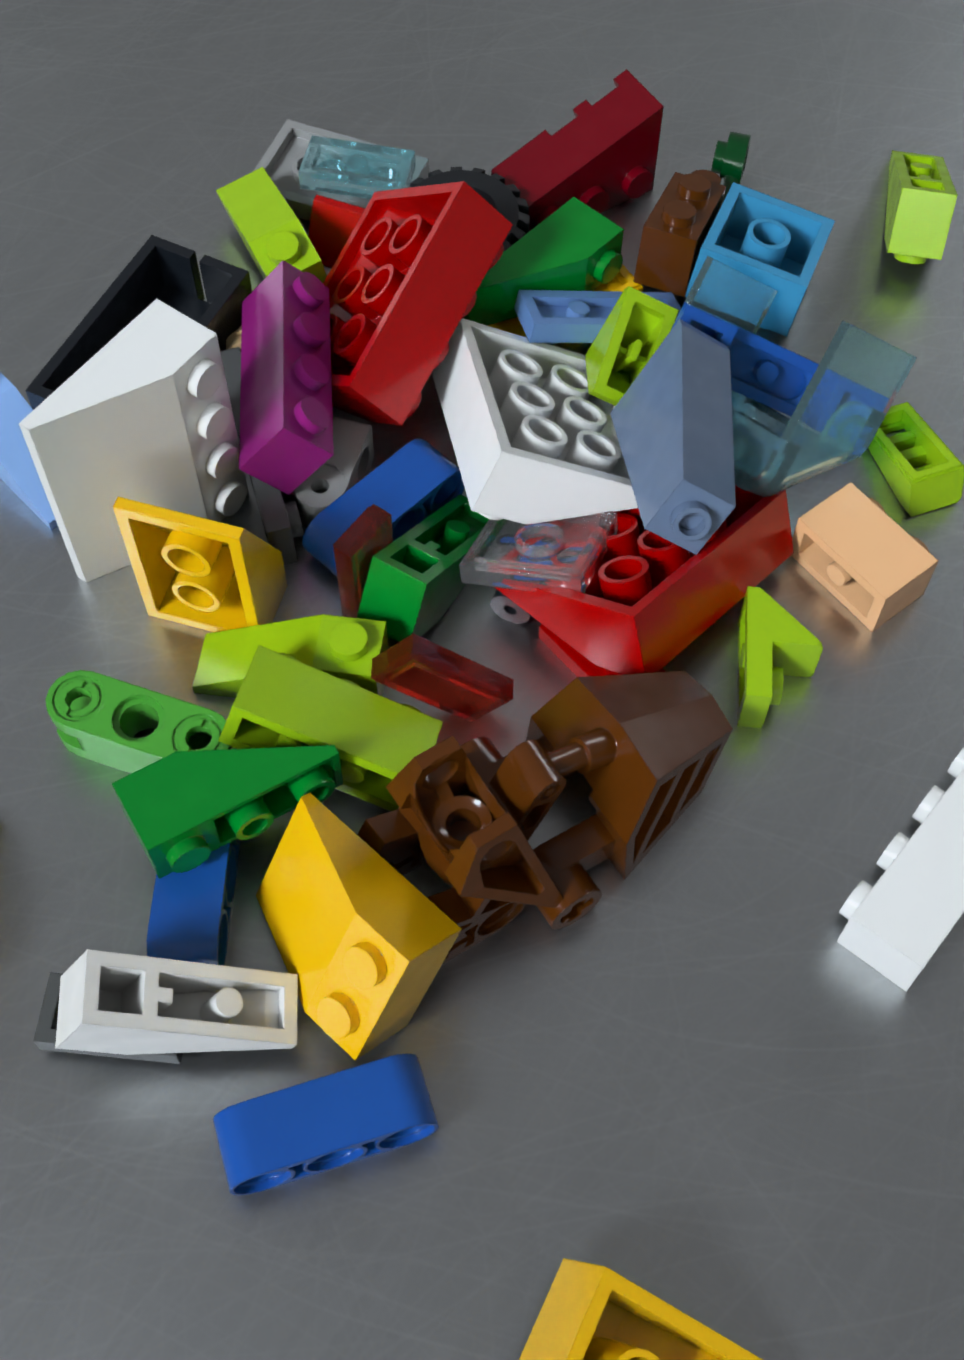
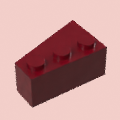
M627 69L613 79L616 88L593 105L585 100L573 109L576 118L552 136L544 130L491 170V175L496 173L505 178V185L514 184L521 191L520 198L526 199L529 207L528 215L530 216L529 231L572 197L577 198L602 214L613 207L631 199L639 198L646 192L653 190L664 106Z

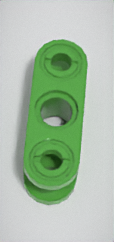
M78 670L61 676L49 688L45 699L47 712L57 727V733L68 751L77 756L128 773L138 771L176 751L236 749L218 741L226 723V719L221 714L211 709L93 671ZM155 729L153 733L146 737L133 738L141 730Z

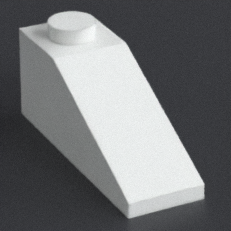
M87 949L60 978L55 1048L122 1055L292 1049L297 1045L298 974Z

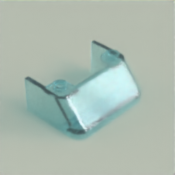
M707 256L685 302L756 334L778 291ZM842 320L791 419L762 403L732 390L735 485L758 496L769 497L861 456L872 442L917 357Z

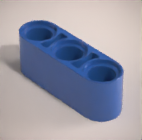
M413 439L322 510L310 522L303 535L302 545L304 549L345 584L350 586L358 584L367 577L373 555L452 499L463 494L465 487L459 467L424 439Z
M236 839L212 851L204 863L190 871L183 873L172 872L160 879L156 874L147 932L148 957L225 965L241 840Z
M409 1053L385 1057L249 1099L225 1108L213 1118L229 1191L233 1195H248L262 1192L420 1141L432 1135L439 1128L419 1059L415 1054Z

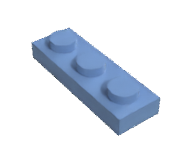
M519 290L514 310L529 343H547L550 345L558 343H593L622 292ZM642 292L678 309L679 314L681 307L672 292Z

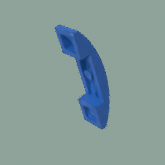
M684 302L673 327L681 319L728 346L731 362V390L793 417L810 428L857 449L860 447L886 396L766 338Z

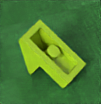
M747 587L738 619L737 726L762 728L770 705H780L783 692V676H813L823 651L822 643L761 587Z

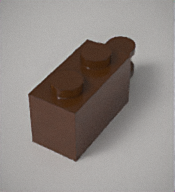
M696 170L691 174L685 175L677 172L674 173L643 226L633 282L685 297L701 246L723 204L726 186L720 185L721 178L718 174L709 170Z

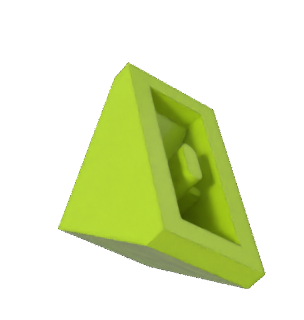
M630 286L625 288L585 355L588 393L616 406L671 331L679 310Z

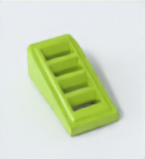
M908 402L879 410L863 441L906 512L911 517L957 503L962 497L964 484V465ZM902 429L906 431L890 437L885 435Z

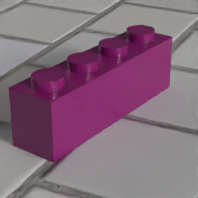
M282 260L242 302L239 470L289 495L334 455L329 288L315 275L309 272H302Z

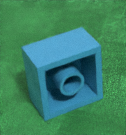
M733 182L701 246L685 297L704 304L711 309L722 311L753 323L760 328L768 329L787 337L835 220Z

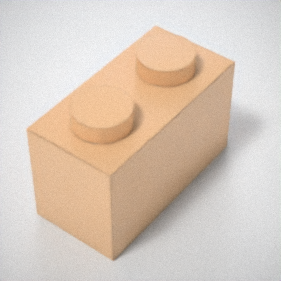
M852 482L799 517L792 537L794 553L791 556L871 632L878 629L924 595L939 561L929 552L921 540L908 534L886 514L883 507L876 500L867 497Z

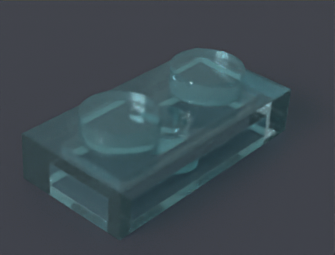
M312 136L298 172L300 188L371 199L376 191L409 188L416 168L415 151Z

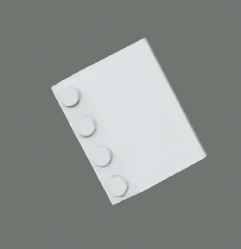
M158 299L154 300L19 423L77 577L86 583L131 565L113 510L117 497L221 522L226 516L235 514L249 494L245 472L239 470V442L217 333Z
M464 318L461 319L449 340L447 356L434 369L432 375L471 511L478 512L491 520L506 519L528 525L638 508L610 415L615 406L588 393L585 355L547 343H529L527 337Z

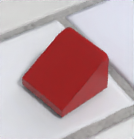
M316 194L313 199L308 237L321 258L323 266L332 268L365 208Z

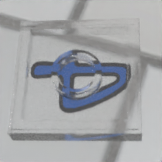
M606 511L589 516L528 525L506 519H489L459 564L461 583L536 592L535 588H568L585 593L597 571L598 558L600 557L602 561L608 550L609 536L616 535L618 532L617 513Z

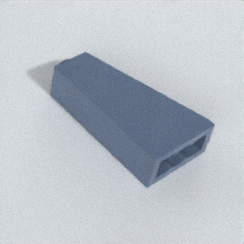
M679 319L611 411L610 415L644 529L697 555L736 507L731 362L728 346Z

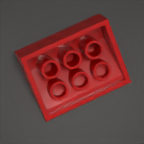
M465 181L374 192L323 282L329 288L332 407L371 422L401 426L418 408L422 399L421 391L433 369L439 366L447 356L450 338L460 320L474 307L477 299L476 291L487 271L501 258L504 251L503 242L513 226L509 220Z
M735 479L736 507L697 555L644 529L638 508L562 519L488 574L490 584L596 666L620 674L659 672L745 596L748 586L756 587L794 553L786 490ZM546 542H548L547 546L560 548L552 555H537L533 563L534 565L551 564L552 569L556 573L521 575L515 572V567L521 559ZM572 553H583L592 557L587 562L576 566H563L559 564L577 561V558L563 557Z

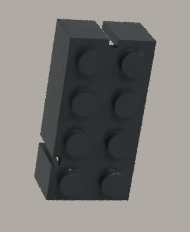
M151 235L25 391L32 409L34 410L156 299L217 333L220 351L226 350L227 338L242 325V302L252 292L249 271L204 255L199 264L207 299L206 302L204 301L205 297L195 251Z

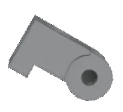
M333 416L334 455L294 490L301 523L305 528L322 510L367 476L375 457L371 425Z

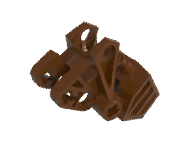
M686 671L576 677L531 716L526 741L516 746L505 757L500 754L492 741L484 736L474 738L463 745H460L456 738L451 736L415 756L386 786L399 808L365 819L357 835L401 875L404 876L423 865V857H425L428 865L443 879V882L452 887L427 897L462 929L446 956L444 964L505 927L521 913L526 904L536 905L553 930L567 927L586 915L602 897L600 889L586 871L609 859L625 880L702 792L733 728L712 694ZM578 773L583 774L593 789L589 795V801L595 807L596 814L532 849L528 840L565 788L566 780Z

